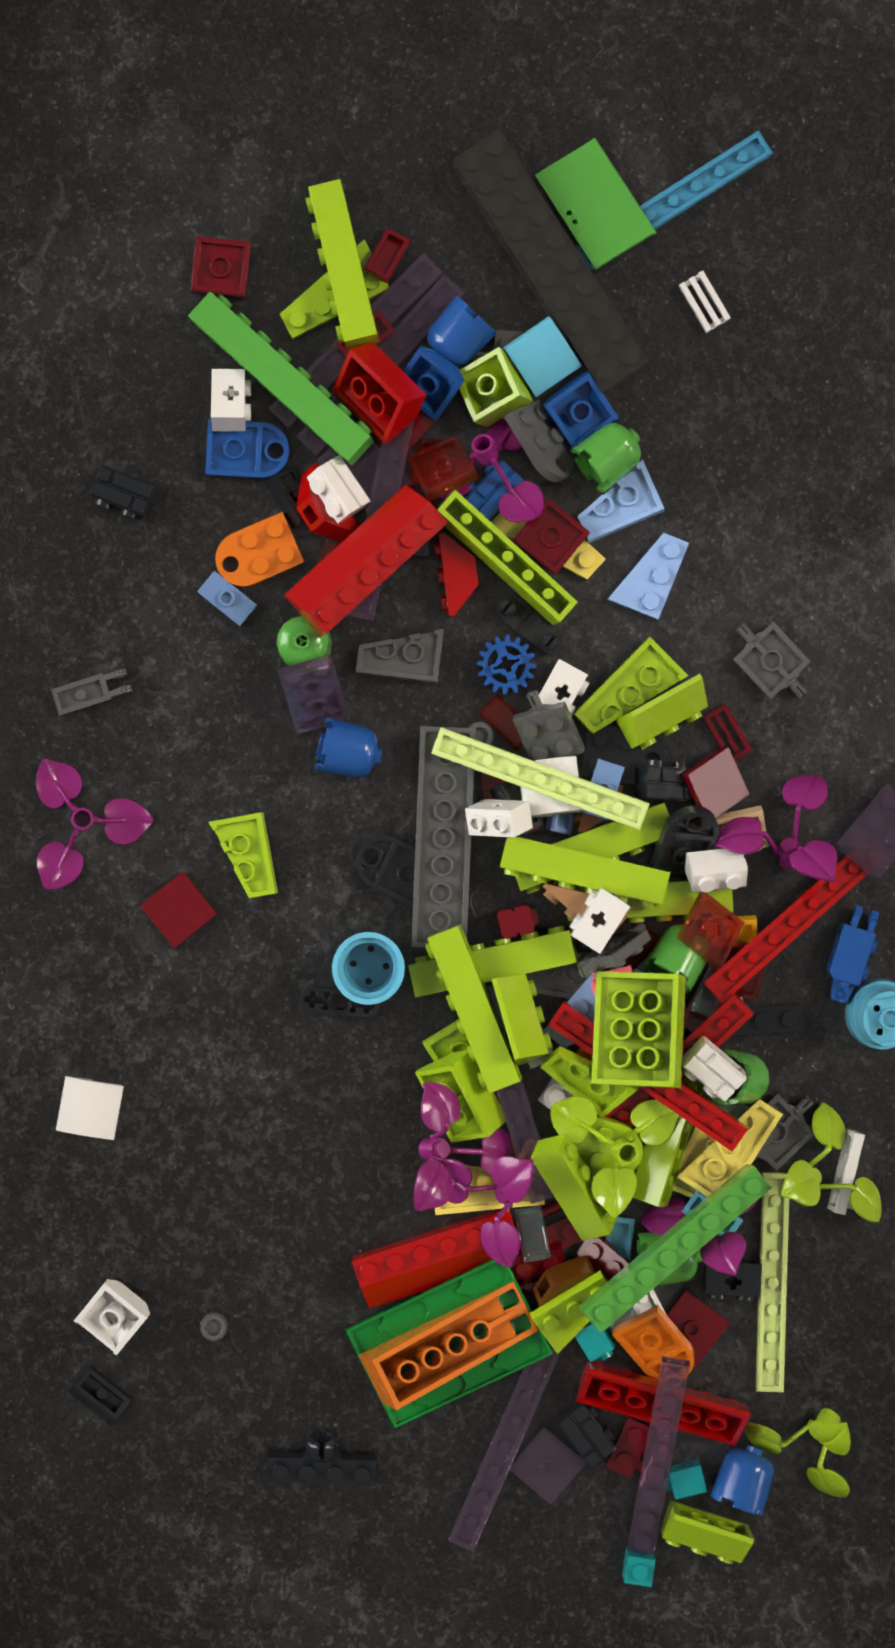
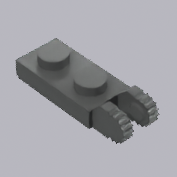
M126 669L108 674L101 673L51 689L58 715H66L112 700V697L131 692V685H123L109 691L107 681L120 679L127 675Z

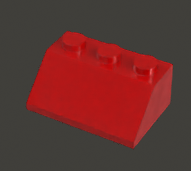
M374 342L349 350L332 390L384 444L389 443L418 416L427 396Z

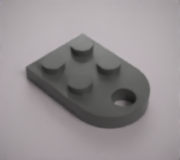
M540 400L527 404L504 416L533 466L544 478L552 482H561L572 474L574 460L571 451L564 441L563 434L557 429Z

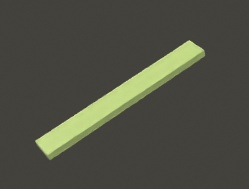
M443 727L439 730L431 753L638 830L641 829L650 804Z
M788 1172L761 1173L772 1188L761 1197L759 1261L762 1264L757 1314L756 1392H784L789 1198L781 1196Z

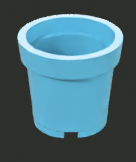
M374 932L358 933L346 939L337 949L332 963L333 979L340 992L351 1001L365 1005L377 1004L389 999L399 989L405 972L404 959L397 945L386 936ZM370 945L374 946V951L372 952L368 951V946ZM352 960L356 961L357 963L355 967H352L350 965V962ZM388 963L389 969H384L383 964ZM367 978L372 980V983L369 985L365 983Z
M888 979L866 981L852 992L845 1008L847 1027L852 1036L866 1047L873 1049H890L895 1047V981ZM875 1005H878L880 1007L879 1011L877 1012L874 1011ZM878 1029H882L881 1035L877 1034Z

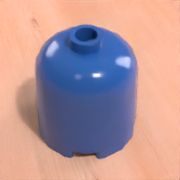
M456 296L438 317L427 334V340L431 348L457 367L467 364L497 334L479 315L474 319L473 317L476 313L459 296Z
M330 717L326 718L324 725L329 726V728L326 729L325 734L321 733L316 759L321 760V763L318 762L315 765V770L353 778H362L371 771L373 764L379 765L382 749L377 748L378 739L371 729Z
M747 1445L746 1449L736 1448L730 1450L724 1457L710 1497L720 1502L722 1500L732 1502V1507L762 1516L774 1477L773 1464L769 1459L762 1456L763 1450L751 1445Z

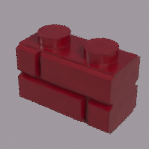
M525 903L513 906V909L510 907L498 909L496 913L500 932L504 939L516 937L518 933L520 935L533 933L534 926L539 925L536 909L530 908Z

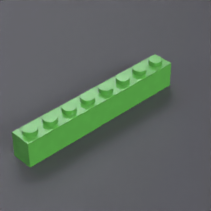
M209 292L188 315L192 322L349 465L353 466L374 443L369 435L372 431L360 420L356 424L349 417L352 413L341 402L335 405L329 399L332 395L321 384L315 387L309 381L312 378L311 375L301 366L295 369L289 363L292 358L281 348L277 351L269 345L272 340L261 330L257 333L249 327L252 322L244 314L239 312L236 315L231 311L230 307L232 304L220 294L216 297L212 292Z
M744 1165L578 1306V1308L593 1327L602 1333L772 1187L755 1166Z

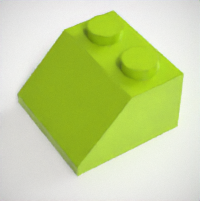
M500 347L460 369L465 381L459 389L473 422L489 427L503 419L510 412L533 402L523 377Z

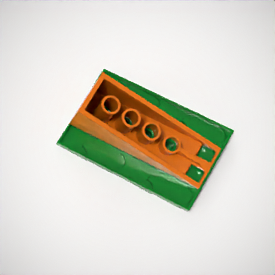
M493 1259L345 1329L394 1428L553 1354L544 1335L530 1316L532 1311L510 1267L503 1266Z

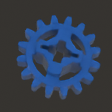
M506 635L505 641L501 642L497 636L495 637L494 645L489 642L485 643L488 649L487 652H479V655L484 660L477 662V666L483 667L478 676H486L487 679L484 685L487 686L492 683L494 685L492 692L494 693L498 688H502L503 695L507 694L508 688H512L514 693H518L517 686L520 684L526 688L528 685L525 678L533 679L534 677L529 672V669L536 668V664L530 663V659L535 655L534 653H526L529 645L527 643L521 647L519 645V637L514 642H510V636ZM505 647H512L521 654L514 656L508 653ZM496 650L498 658L495 664L488 666V659ZM502 658H506L507 661L519 660L510 667V672L500 668L494 670V668L502 664ZM525 664L524 672L517 680L515 671L518 666ZM499 674L505 677L507 683L498 682L492 675Z

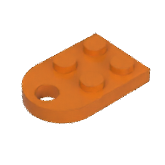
M283 512L228 535L220 543L216 552V566L219 573L226 581L239 587L253 586L305 563ZM228 557H234L238 560L239 566L234 572H227L223 568V563Z
M659 1305L613 1328V1337L648 1376L665 1382H675L685 1378L692 1371L694 1366V1349ZM671 1363L679 1364L681 1368L672 1369L668 1367V1365Z

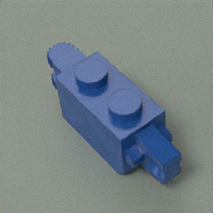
M859 905L855 906L849 925L840 923L826 967L828 975L833 978L829 998L841 1003H847L855 985L860 986L861 981L865 982L869 972V966L866 965L869 955H874L878 940L875 939L876 934L873 932L879 912L872 910L869 914L865 930L859 929L857 926L863 912V907Z

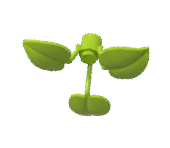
M572 1096L555 1102L551 1106L550 1112L551 1121L556 1132L559 1135L567 1134L572 1143L584 1141L589 1131L611 1146V1153L618 1162L614 1164V1169L605 1167L595 1174L591 1183V1191L596 1201L614 1218L626 1209L636 1191V1175L632 1169L624 1166L634 1163L638 1158L637 1134L639 1133L640 1139L648 1145H660L671 1136L679 1117L678 1114L656 1099L643 1101L633 1109L630 1115V1120L636 1127L632 1132L631 1141L626 1138L612 1141L591 1127L597 1119V1111L594 1104L584 1097Z
M821 1102L813 1114L812 1129L816 1139L821 1144L826 1145V1148L809 1163L804 1160L793 1163L785 1178L781 1196L792 1199L803 1206L811 1207L819 1202L820 1189H849L852 1191L849 1201L854 1211L869 1222H879L881 1218V1198L876 1185L866 1177L857 1178L855 1186L853 1184H820L822 1181L821 1173L817 1168H813V1166L831 1152L832 1147L837 1150L842 1149L846 1141V1130L842 1119L832 1107Z
M823 1408L815 1421L810 1419L807 1425L785 1441H782L781 1436L774 1430L760 1424L747 1422L744 1432L748 1439L757 1448L770 1454H779L782 1450L781 1447H787L809 1430L813 1438L823 1444L817 1468L809 1467L807 1469L809 1481L815 1488L827 1495L840 1498L848 1496L850 1489L845 1479L836 1472L824 1469L823 1467L827 1449L838 1455H846L850 1450L851 1439L847 1422L840 1423L841 1419L837 1413L828 1408Z

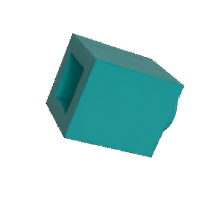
M588 1322L575 1336L590 1363L596 1359L601 1362L613 1354L612 1350L615 1348L616 1342L608 1328L601 1333Z
M698 1459L666 1466L668 1475L663 1477L667 1493L673 1492L675 1500L707 1492Z
M626 1547L622 1572L624 1583L652 1587L656 1562L653 1551Z

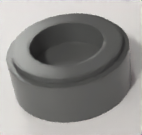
M476 722L469 727L476 728V740L489 745L492 743L494 734L488 724Z
M218 1312L206 1314L200 1323L201 1334L210 1341L220 1340L228 1329L226 1318Z

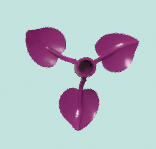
M505 418L492 424L486 434L478 435L473 439L472 449L474 453L470 454V470L464 461L449 459L440 463L426 477L421 479L424 488L440 499H445L454 490L464 496L471 488L468 478L473 477L476 461L478 460L480 464L485 466L494 465L509 491L499 501L500 513L506 520L516 523L532 521L538 518L544 509V497L539 487L532 482L523 481L514 489L497 462L498 451H502L503 448L508 451H517L522 448Z
M49 759L42 760L36 777V788L40 800L46 806L53 809L59 808L66 802L73 811L71 824L74 831L67 847L60 842H51L41 848L37 856V869L43 887L45 889H57L74 881L82 871L83 856L79 852L71 850L79 831L89 830L95 822L106 823L105 833L111 841L117 844H129L137 840L153 823V818L144 807L128 799H115L107 803L104 808L106 818L93 817L90 810L77 808L70 801V799L79 795L82 788L81 776L76 769L67 764Z
M803 775L794 777L783 786L782 796L784 801L789 805L797 806L795 809L792 838L783 839L778 847L767 832L761 831V822L752 817L733 819L719 831L715 847L724 848L732 853L747 855L761 849L765 838L773 849V854L779 855V863L782 868L786 870L795 869L801 874L823 881H835L837 852L835 848L823 841H811L805 847L800 846L798 843L801 808L817 810L825 803L828 796L827 784L820 776Z
M435 1082L423 1083L424 1093L421 1102V1117L428 1129L438 1132L431 1134L430 1138L423 1139L419 1145L420 1156L428 1161L422 1164L416 1176L414 1188V1206L416 1211L440 1207L450 1199L453 1191L452 1177L448 1172L443 1171L444 1165L438 1161L444 1160L449 1153L482 1154L481 1167L490 1175H492L493 1165L497 1159L504 1156L518 1157L517 1148L512 1137L502 1129H497L492 1135L482 1139L483 1149L450 1148L448 1142L439 1137L449 1131L450 1123L458 1121L461 1112L460 1102L451 1089Z
M512 1156L501 1157L495 1161L492 1169V1178L495 1184L475 1187L470 1185L473 1175L464 1163L454 1159L441 1160L440 1162L444 1165L443 1171L448 1172L453 1181V1191L448 1200L449 1202L455 1204L464 1202L468 1198V1191L495 1190L496 1200L505 1205L496 1215L495 1222L488 1221L482 1225L481 1242L487 1254L494 1261L503 1266L512 1267L520 1250V1236L517 1229L510 1222H501V1218L508 1209L513 1207V1203H518L526 1197L532 1182L534 1160L520 1159Z
M671 1197L668 1207L651 1205L644 1213L641 1224L649 1232L663 1235L686 1216L682 1212L686 1204L679 1198ZM757 1201L753 1203L748 1209H746L742 1214L752 1209L757 1203ZM726 1232L721 1236L716 1235L701 1248L700 1256L703 1262L710 1268L726 1275L736 1276L739 1264L745 1254L746 1241L741 1234L736 1232Z

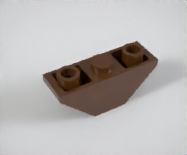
M583 1255L548 1267L533 1288L538 1308L595 1274L587 1256Z

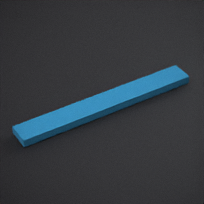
M758 130L646 201L640 207L656 230L771 157L773 152ZM579 245L574 247L573 251L586 272L588 273L593 270L594 267Z

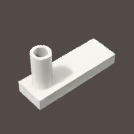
M846 1128V1141L840 1152L833 1184H853L865 1138L864 1134ZM831 1189L827 1208L834 1213L846 1215L847 1209L854 1210L849 1201L851 1190Z

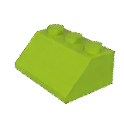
M700 674L694 676L616 720L631 749L640 745L643 750L657 742L654 737L663 732L666 737L680 729L677 724L686 719L689 724L702 717L700 711L708 707L702 676Z
M526 974L492 979L517 1065L519 1066L549 1056L548 1050L552 1049L553 1046L549 1032L543 1034L540 1023L545 1022L541 1006L536 1007L533 997L538 995L534 980L528 981Z
M467 1050L452 1052L415 1072L422 1087L424 1082L439 1083L451 1089L458 1097L461 1107L460 1117L457 1122L449 1124L450 1129L446 1132L451 1143L489 1137L508 1120L494 1092L489 1093L487 1087L482 1088L477 1073L481 1071L477 1061H471Z
M670 1500L661 1527L662 1538L666 1539L665 1542L675 1547H681V1544L692 1547L691 1550L704 1556L707 1553L717 1555V1559L728 1564H733V1561L742 1563L754 1542L749 1525Z

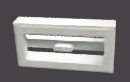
M704 271L679 284L680 290L706 333L730 320L731 317ZM699 280L703 284L704 288L706 289L708 295L710 296L711 300L713 301L722 318L718 319L713 308L711 307L706 296L704 295L699 284L697 283ZM692 285L713 323L710 325L690 293L689 286Z

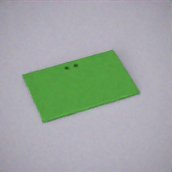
M593 138L588 143L535 174L537 181L595 270L657 233L596 138Z

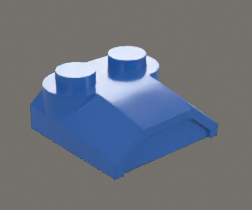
M422 346L418 348L403 371L427 394L420 410L434 421L439 419L465 381L457 366L436 350Z
M588 372L570 380L551 394L542 404L549 417L552 418L572 448L603 426L619 418Z

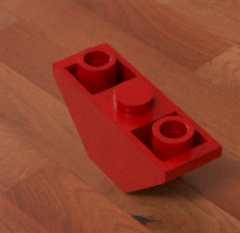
M316 462L301 475L297 511L311 532L342 543L359 525L353 516L337 524L335 519L328 515L325 504L319 495L311 490L310 482L307 479L320 466Z
M445 533L439 534V541H434L436 558L441 557L442 568H437L439 585L445 584L446 595L441 596L442 611L448 612L449 618L455 617L478 587L476 561L472 554Z

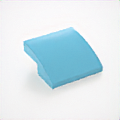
M549 316L503 347L535 397L582 366Z

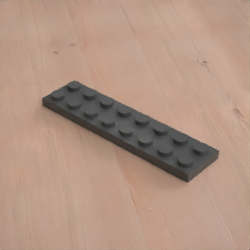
M420 726L411 947L426 948L425 944L429 943L427 939L429 936L461 924L467 938L471 835L468 832L465 808L473 805L474 769L431 754L441 727ZM443 727L475 739L476 728Z

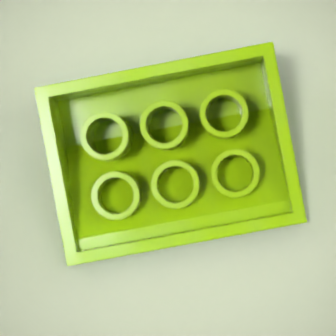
M596 972L591 1084L681 1089L685 976L663 973Z

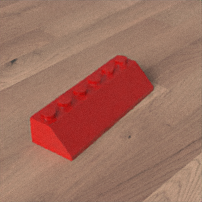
M404 485L284 596L322 637L448 522L427 499L409 486Z
M501 1209L354 1255L352 1263L369 1309L429 1290L491 1260L492 1258L487 1254L481 1242V1229L484 1223L488 1221L495 1222V1217ZM508 1209L502 1216L501 1222L508 1221L515 1227L511 1211Z
M589 1360L581 1375L576 1401L733 1446L737 1444L751 1414L746 1404L737 1402L734 1399L718 1397L706 1391L693 1390L681 1384L668 1383L652 1376L632 1373L627 1369L607 1366L602 1362L592 1361L590 1363Z

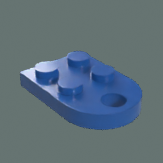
M208 419L206 476L265 479L282 471L286 466L290 454L289 443L284 433L278 427L264 422L246 421V431H212V423ZM273 444H279L284 449L283 455L278 459H273L268 455V449Z

